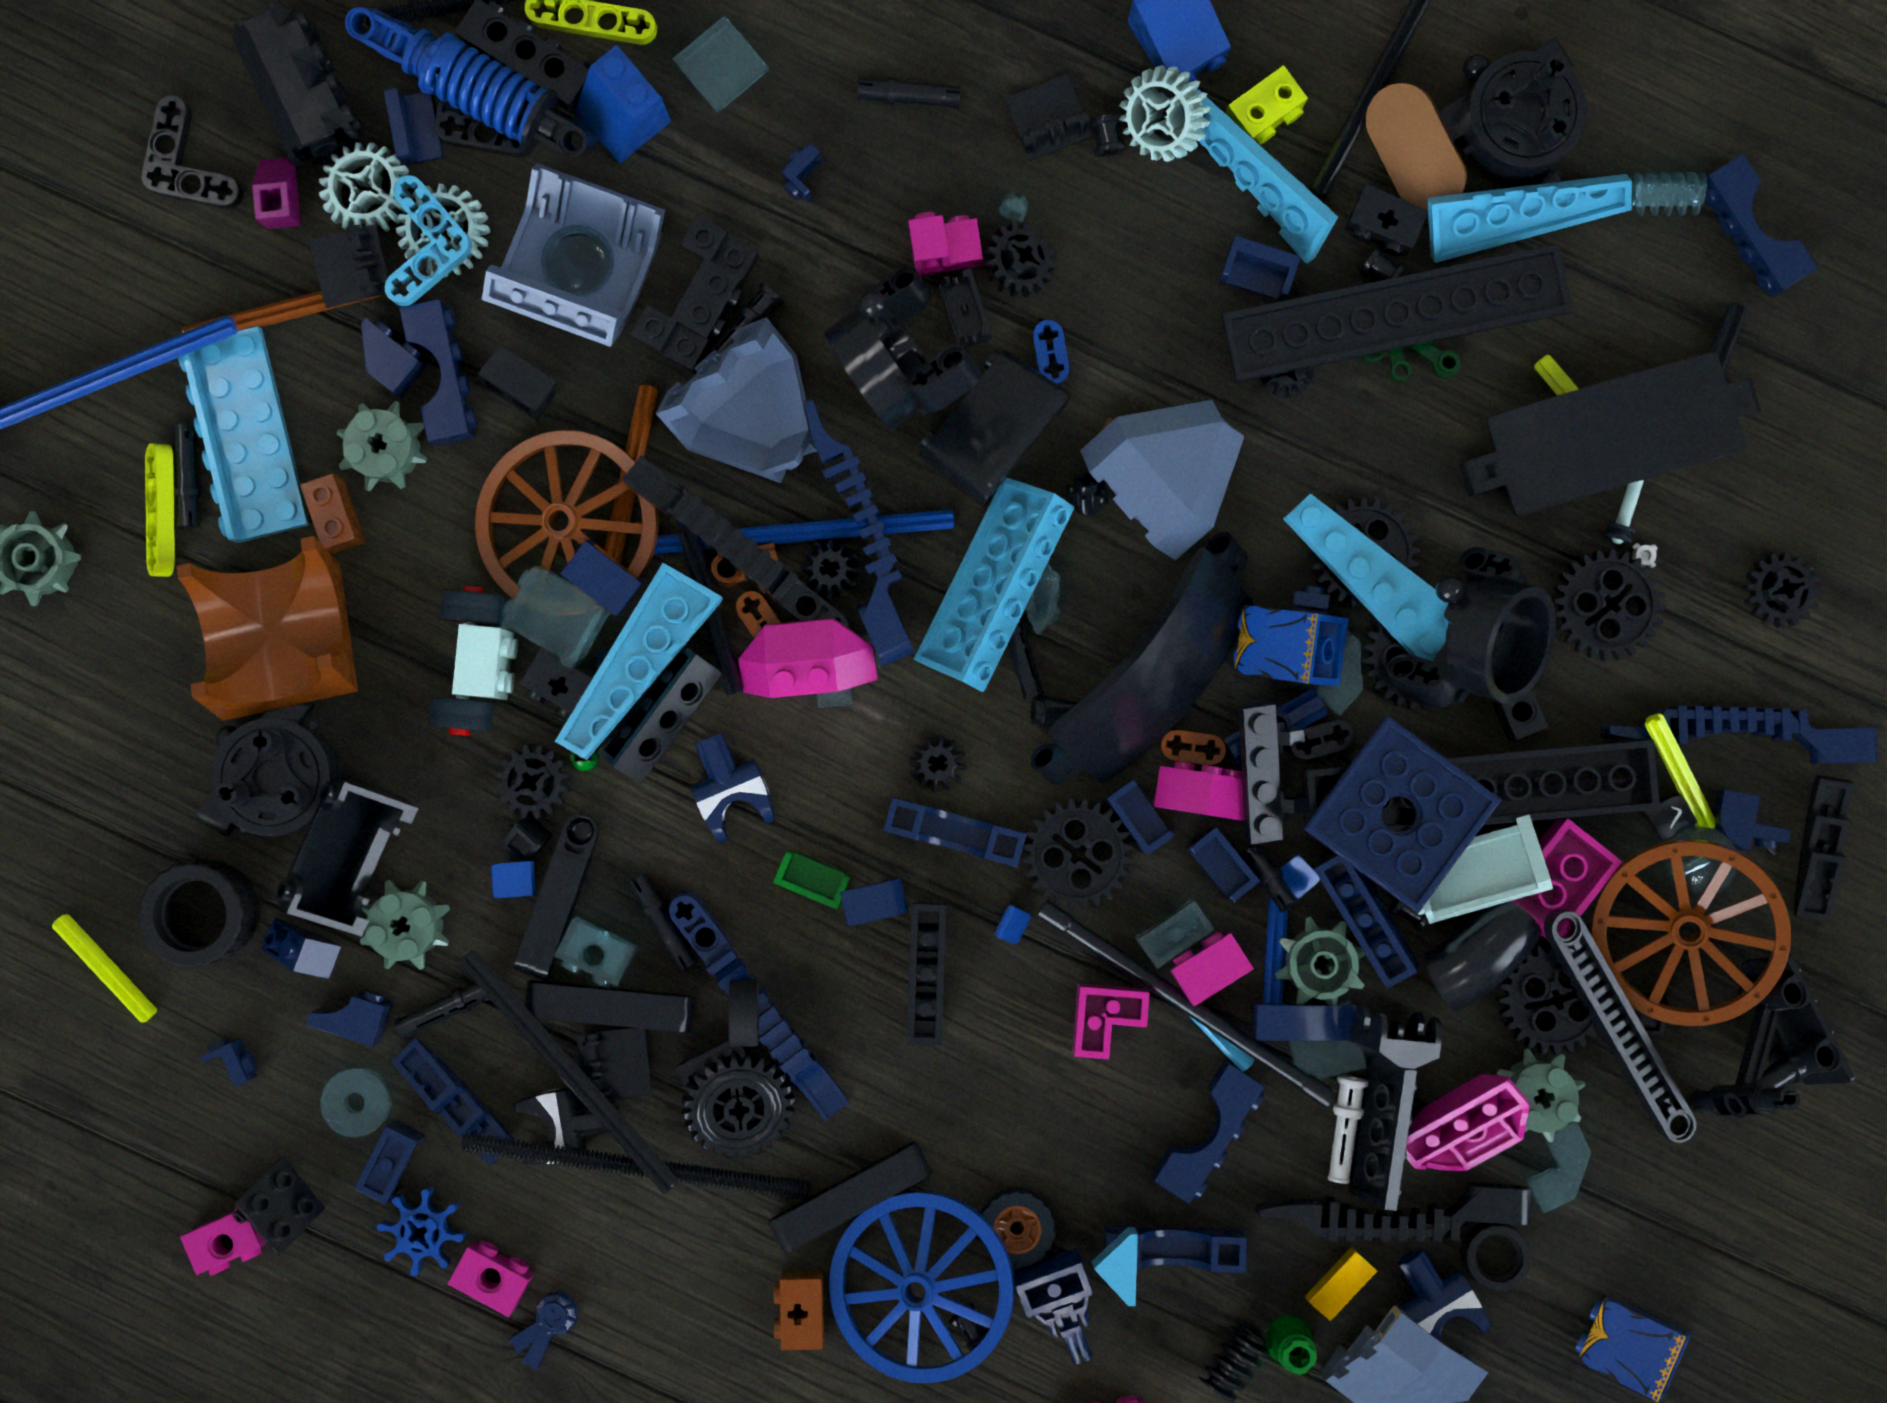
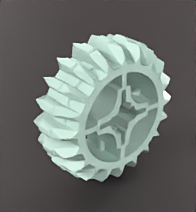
M1163 65L1155 67L1154 71L1151 69L1143 71L1142 77H1135L1131 81L1133 87L1126 88L1123 92L1128 100L1122 101L1119 105L1126 110V114L1121 115L1119 120L1127 122L1128 127L1124 129L1122 134H1132L1134 138L1129 146L1134 147L1140 144V155L1151 153V160L1156 161L1162 157L1166 162L1173 160L1175 157L1180 159L1187 155V151L1195 150L1198 146L1197 141L1204 139L1206 136L1201 128L1209 126L1210 121L1204 118L1203 114L1209 112L1211 107L1202 105L1201 100L1206 98L1207 93L1202 92L1198 94L1196 91L1200 81L1195 80L1189 83L1190 72L1185 71L1179 74L1178 67L1172 66L1166 69ZM1154 87L1167 88L1176 95L1168 98L1163 92L1158 93ZM1166 111L1167 116H1165V118L1167 119H1164L1159 122V120L1163 117L1162 112ZM1160 129L1166 135L1170 134L1175 140L1163 139L1156 135L1154 131Z
M356 142L354 152H351L348 147L343 146L342 152L344 156L342 158L331 154V159L335 162V165L333 167L329 165L323 166V170L329 174V177L319 179V183L326 188L319 192V196L327 201L323 208L327 213H332L331 220L336 224L342 222V228L345 231H348V227L353 225L365 227L376 224L377 232L378 226H381L385 232L389 231L388 221L391 219L397 224L401 223L396 214L399 211L407 212L395 199L393 187L399 178L409 173V170L405 165H400L401 162L396 157V154L390 156V150L384 146L378 150L375 143L371 142L366 150L361 143ZM365 166L362 172L358 174L351 173L355 169ZM385 169L388 171L391 180L389 194L381 189L384 179L382 174ZM343 184L351 189L348 199L351 203L348 209L345 208L342 200ZM356 185H358V186H360V187H362V188H363V186L366 187V188H369V187L371 186V188H372L377 194H375V193H373V192H371V191H369V192H368V191H363V192H361V190H360ZM407 186L404 189V191L406 192L405 197H410L413 200V195L406 190L410 188V186ZM372 205H382L375 211L366 213Z
M439 183L436 193H434L430 186H426L442 206L459 208L456 212L450 211L449 214L461 229L465 227L464 223L468 221L467 236L471 240L472 250L470 255L453 269L456 275H461V264L464 263L471 269L473 268V263L469 259L472 256H475L477 259H482L483 257L477 248L478 246H488V241L481 237L490 233V228L482 224L488 219V216L485 212H479L482 205L478 200L471 201L472 195L470 192L464 191L460 194V189L456 185H452L447 192L446 186ZM413 192V198L416 200L415 204L419 207L423 204V201ZM434 210L428 211L424 216L427 219V227L430 228L438 226L435 220L440 223L442 216ZM398 214V220L405 224L396 228V233L403 237L398 241V245L401 249H407L404 256L409 260L431 240L424 232L420 234L422 238L418 239L419 226L408 214ZM449 232L447 234L451 241L443 235L449 242L450 249H454L456 252L460 251L462 247L459 244V240H455ZM426 258L420 263L419 269L421 270L426 267V272L432 275L437 270V261L433 258Z

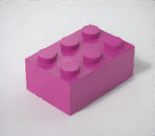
M1568 818L1555 819L1538 841L1553 889L1509 901L1521 907L1537 921L1542 930V937L1547 941L1548 939L1543 930L1546 916L1556 909H1565L1581 916L1623 863V861ZM1567 918L1560 920L1557 925V933L1560 937H1563L1570 930V921Z

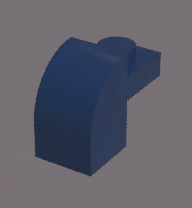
M1726 789L1717 790L1713 812L1716 819L1715 829L1721 839L1729 846L1742 851H1750L1752 839H1755V846L1776 849L1777 843L1788 844L1791 830L1755 823L1760 796Z
M901 878L886 879L874 884L840 892L847 926L872 922L909 912Z

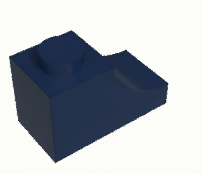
M365 990L364 994L353 995L350 1003L343 1009H317L310 1012L306 1026L372 1047L381 1042L393 1003L384 1001L385 995Z

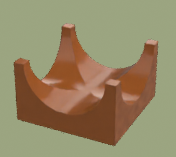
M315 536L300 539L302 551L297 557L285 564L266 570L247 573H219L200 569L191 563L176 566L178 579L186 588L196 609L206 653L205 677L202 682L191 684L192 698L222 721L358 692L341 566Z

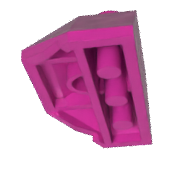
M834 618L766 624L738 659L743 693L767 698L839 692L878 680L873 644L862 639L854 631Z
M1481 1074L1429 1103L1412 1120L1411 1127L1408 1130L1406 1159L1415 1169L1426 1170L1427 1167L1438 1170L1467 1171L1523 1140L1530 1102L1509 1077Z

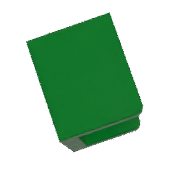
M787 850L773 883L838 909L842 901L840 892L847 889L852 875L794 851Z

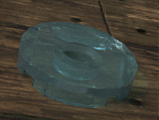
M356 1067L341 1071L333 1076L323 1088L320 1100L323 1118L328 1126L340 1135L355 1138L370 1134L381 1127L389 1116L392 1101L386 1087L387 1084L381 1076L369 1069ZM351 1093H358L363 1097L365 1104L362 1111H353L349 1107L348 1097Z

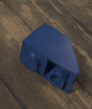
M365 318L361 323L366 372L392 393L402 398L426 368L418 360L422 354L406 341L400 346L391 338L395 333L380 320L374 325Z
M274 918L271 928L265 934L262 950L292 971L329 979L341 946L323 935Z

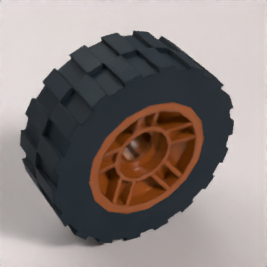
M1009 1187L1002 1192H996L993 1198L987 1200L980 1214L990 1222L1000 1235L1009 1253L1012 1266L1021 1268L1028 1265L1029 1267L1034 1265V1262L1037 1260L1041 1261L1045 1257V1253L1050 1251L1052 1240L1055 1238L1053 1214L1043 1197L1040 1198L1037 1192L1033 1190L1028 1191L1024 1187L1013 1189ZM1018 1221L1023 1224L1021 1234L1018 1235L1016 1231L1010 1230L1013 1222ZM982 1241L984 1250L986 1251V1253L988 1252L990 1254L988 1248Z

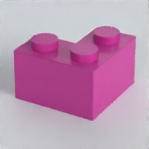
M924 212L915 215V219L908 220L914 268L920 276L982 267L983 256L977 218L969 219V216L961 215L950 218L949 223H944L943 215L935 216L934 212Z
M1175 761L1174 768L1160 766L1154 807L1244 821L1241 771L1223 769L1222 772V768L1202 765L1200 772L1194 771L1195 764Z
M1216 931L1200 941L1203 947L1196 954H1193L1190 949L1173 959L1176 966L1171 968L1170 972L1192 1006H1196L1254 970L1231 933L1222 935L1220 931Z
M1078 983L1072 1047L1074 1057L1109 1060L1112 1025L1147 1027L1150 992L1144 988Z

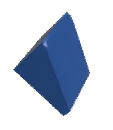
M1294 853L1280 867L1283 872L1282 878L1298 899L1320 881L1315 870L1299 854Z
M534 861L506 862L491 865L494 898L536 895Z
M1012 904L1007 905L994 931L995 936L1012 944H1017L1031 919L1030 913Z

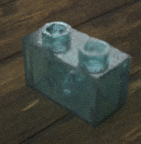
M576 917L571 920L554 957L562 960L560 963L562 967L575 973H579L580 970L593 975L591 978L593 982L610 988L611 985L618 986L622 983L639 946L580 917ZM591 945L599 946L603 950L604 958L599 964L591 962L588 958L587 952Z

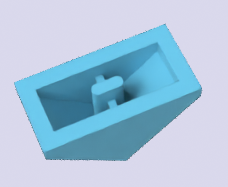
M1135 1227L1125 1229L1092 1261L1094 1270L1128 1306H1136L1138 1234Z

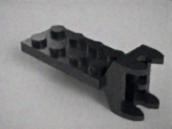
M1361 1006L1354 1017L1350 1042L1369 1055L1365 1079L1369 1082L1368 1087H1365L1361 1108L1364 1109V1116H1362V1119H1359L1348 1193L1384 1210L1397 1211L1398 1199L1402 1192L1403 1164L1407 1158L1408 1130L1412 1124L1413 1096L1417 1089V1071L1414 1069L1440 1057L1442 1025L1439 1018L1431 1017L1426 1025L1425 1035H1423V1014L1414 1012L1408 1021L1406 1033H1404V1024L1402 1022H1393L1391 1030L1388 1032L1386 1013L1377 1011L1372 1019L1370 1029L1371 1016L1369 1007Z

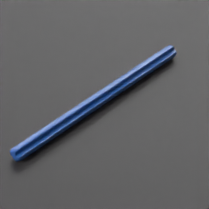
M221 317L0 407V429L231 337L238 332L236 322L232 317Z
M952 510L877 516L878 522L882 520L886 529L883 535L952 529L954 527V514ZM855 518L738 529L743 532L747 539L751 538L759 546L769 543L782 544L861 537L859 530L870 526V523L866 520L857 524ZM680 533L658 535L654 555L683 552L679 539ZM699 537L702 550H709L704 546L703 540Z

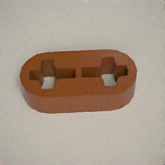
M748 591L738 598L736 602L737 613L754 639L762 630L761 624L765 621L767 624L781 623L760 593ZM749 598L754 602L757 600L761 602L757 609L762 618L758 621L752 613L744 614L743 612L747 607L745 601Z
M1172 730L1167 732L1160 741L1162 755L1172 761L1216 765L1222 761L1226 753V746L1223 740L1211 734ZM1174 736H1179L1181 743L1190 744V751L1178 750L1177 756L1172 755V749L1166 747L1167 741H1173ZM1208 740L1213 741V747L1219 748V752L1216 755H1212L1211 760H1207L1205 753L1195 751V746H1205L1208 744Z

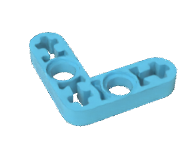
M406 175L395 182L393 187L394 197L431 241L386 280V295L400 306H409L417 301L462 263L472 250V243L467 234L417 177ZM407 186H410L412 189L416 188V195L423 201V204L419 207L410 197H405L406 192L404 189ZM430 210H437L442 216L440 224L432 228L425 226V214ZM446 230L455 240L458 241L462 238L459 242L462 247L460 251L456 252L454 249L447 251L450 248V244L442 236ZM426 258H433L437 261V270L430 276L422 275L419 269L420 263ZM410 271H413L414 275L422 281L419 286L414 280L407 285L406 289L409 293L406 296L400 293L395 296L398 291L397 283L401 282L406 285L413 279L408 275Z

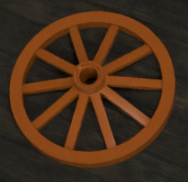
M561 430L547 432L527 439L515 446L498 461L487 477L480 492L475 515L478 549L483 563L494 581L505 593L522 605L539 612L559 616L585 615L604 609L602 605L575 585L577 601H552L543 598L560 543L562 544L568 564L576 553L573 540L582 545L585 540L590 539L582 532L583 529L641 534L638 550L628 569L598 544H595L594 547L636 579L642 578L649 567L655 552L659 533V513L655 507L637 494L642 510V524L583 518L584 515L632 490L623 481L576 506L602 453L616 462L626 474L636 463L628 453L612 442L580 431ZM580 446L590 448L591 450L564 502L556 447ZM541 451L545 452L552 504L515 471L526 459ZM507 479L510 480L543 512L542 515L494 512L497 497ZM566 513L569 523L564 530L559 531L556 526V520L559 515ZM493 523L542 526L539 531L501 558L499 557L493 537ZM549 538L531 593L516 582L506 568Z
M1679 839L1662 842L1643 849L1619 866L1602 888L1596 901L1592 917V938L1634 1009L1665 1023L1682 1026H1705L1721 1023L1740 1016L1752 1009L1770 993L1781 977L1788 960L1791 945V925L1786 905L1777 886L1770 876L1752 859L1729 846L1698 839ZM1681 856H1700L1721 861L1694 908H1691ZM1671 858L1680 909L1676 910L1638 878L1636 874L1649 865ZM1732 867L1744 873L1761 890V893L1704 914ZM1628 883L1665 914L1669 920L1609 915L1616 896L1623 886ZM1769 903L1773 914L1775 936L1774 939L1710 925ZM1686 922H1694L1699 926L1698 930L1691 935L1681 933L1679 928ZM1607 927L1668 931L1615 962L1611 957L1607 943ZM1709 938L1770 950L1772 953L1762 974L1753 983ZM1674 943L1649 998L1631 986L1620 973ZM1701 947L1745 991L1727 1002L1709 1007L1698 948ZM1685 949L1688 950L1698 1008L1694 1009L1677 1008L1660 1003Z

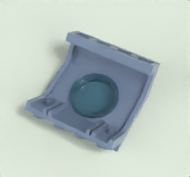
M536 163L531 171L526 207L501 268L491 264L486 270L482 300L612 347L629 323L664 234L661 232L665 210Z

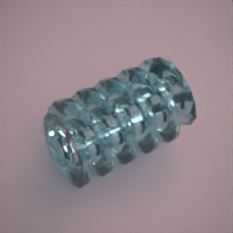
M1634 172L1630 178L1632 180V206H1636L1638 216H1643L1646 206L1650 207L1652 216H1657L1660 206H1663L1665 216L1671 215L1674 206H1677L1679 216L1685 215L1687 206H1691L1692 215L1697 216L1705 201L1707 191L1705 172H1701L1699 175L1695 172H1687L1685 176L1681 172H1674L1671 176L1667 172H1660L1657 177L1653 172H1646L1643 177L1639 172Z

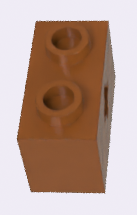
M332 473L300 485L319 542L328 552L335 554L366 543L343 478Z
M782 1272L780 1283H774L773 1291L774 1304H780V1318L774 1319V1338L781 1339V1350L823 1349L825 1341L823 1272ZM795 1304H801V1309L804 1311L803 1317H797V1313L794 1311Z

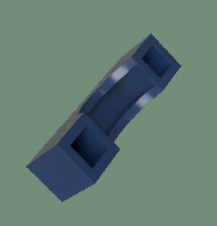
M1741 154L1699 182L1700 195L1708 206L1713 207L1719 217V224L1722 230L1727 235H1731L1737 244V251L1741 259L1745 263L1750 264L1756 273V281L1759 287L1773 297L1817 270L1818 267L1800 240H1776L1766 235L1758 227L1752 212V202L1754 194L1762 181L1745 155Z
M440 299L399 308L406 341L414 348L433 353L441 370V382L437 393L426 405L421 407L427 441L434 446H440L475 438L473 428L478 427L474 408L468 407L466 395L471 394L467 375L461 374L459 362L463 361L464 358L459 341H454L452 329L456 328V319L452 308H447Z
M892 797L883 830L888 833L951 848L1014 867L1019 865L1027 835L1021 831Z
M1225 1060L1207 1087V1090L1214 1099L1217 1111L1216 1123L1212 1132L1203 1142L1189 1148L1169 1147L1151 1175L1154 1182L1188 1204L1191 1203L1194 1197L1199 1199L1208 1185V1181L1205 1180L1212 1168L1217 1170L1225 1160L1227 1152L1224 1149L1231 1139L1237 1140L1246 1125L1243 1120L1249 1110L1254 1112L1264 1098V1093H1262L1264 1086Z
M1104 1225L1103 1250L1125 1229L1135 1227L1138 1234L1137 1270L1156 1265H1182L1197 1267L1210 1272L1246 1273L1247 1237L1242 1229Z

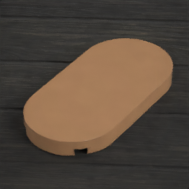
M1406 83L1392 84L1380 90L1368 106L1366 128L1400 198L1428 210L1427 198L1462 194L1467 181L1466 167L1428 93L1417 86Z

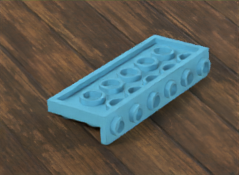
M256 326L238 331L231 337L179 357L180 367L187 373L189 384L186 385V394L190 403L195 406L197 417L194 418L195 430L198 436L203 438L205 450L202 451V459L208 471L211 470L213 483L210 484V491L216 504L219 503L222 516L218 518V523L223 536H227V539L230 541L242 543L311 525L262 328Z
M1006 477L1002 485H999L913 660L984 692L1069 521L1074 506L1055 493Z

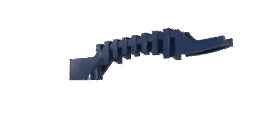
M812 399L805 402L810 431L821 462L824 465L842 456L845 458V461L823 470L824 477L828 482L848 472L851 473L852 477L834 485L839 495L854 488L857 489L858 493L846 498L845 501L849 509L860 504L863 505L864 509L854 513L853 516L857 524L868 520L870 526L859 530L863 540L873 536L876 539L875 543L863 549L867 557L877 554L879 560L865 566L869 575L875 573L878 580L870 601L857 606V609L882 665L885 666L915 652L888 593L890 585L903 578L899 570L891 573L894 564L898 563L895 554H891L889 551L892 545L889 538H885L883 535L886 529L882 520L878 522L877 516L880 513L876 504L872 505L870 501L874 497L870 489H866L864 485L867 483V479L863 472H859L858 468L861 467V463L857 455L853 456L849 445L835 441L826 433Z
M1672 706L1668 707V709L1656 710L1654 713H1660L1664 716L1678 744H1688V738L1705 737V734L1730 731L1746 733L1748 731L1755 732V736L1772 735V741L1792 740L1793 737L1810 753V764L1878 762L1876 727L1813 729L1809 725L1808 710ZM1645 722L1634 727L1601 726V735L1637 741L1652 740L1645 727Z
M688 889L675 892L669 904V915L672 921L704 961L706 970L711 976L715 975L718 986L721 990L724 989L726 991L727 998L729 999V982L731 979L757 978L753 973L749 975L747 964L742 958H738L737 952L720 924L699 896ZM682 901L685 905L692 903L691 913L688 914L685 910L679 913V902ZM703 927H708L714 931L715 937L711 941L703 942L697 938L696 932ZM763 987L759 988V1040L763 1045H767L770 1055L779 1061V1066L783 1072L788 1073L790 1080L803 1092L826 1122L843 1107L849 1105L850 1101L814 1053L810 1055L807 1042L804 1039L799 1041V1034L794 1027L789 1028L788 1019L784 1014L779 1015L777 1005L774 1001L770 1003Z

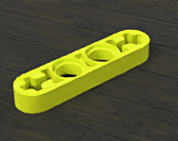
M526 0L525 13L529 21L538 28L639 45L650 43L657 34V25L653 16L643 9L589 0ZM541 3H544L547 10L557 12V5H560L558 9L559 21H556L555 15L549 12H543L542 16L538 18L533 9H539ZM569 9H581L584 13L583 19L577 24L568 23L565 20V15ZM606 13H611L617 17L616 25L610 30H604L599 26L600 17ZM627 16L626 20L630 25H639L640 20H645L649 29H643L642 34H637L635 27L625 25L626 32H622L624 28L623 17Z
M150 443L145 453L147 570L150 576L170 577L175 566L173 451L168 444Z

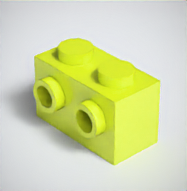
M1283 65L1230 103L1225 114L1261 145L1276 134L1274 128L1284 121L1289 125L1304 113L1302 108L1308 97Z

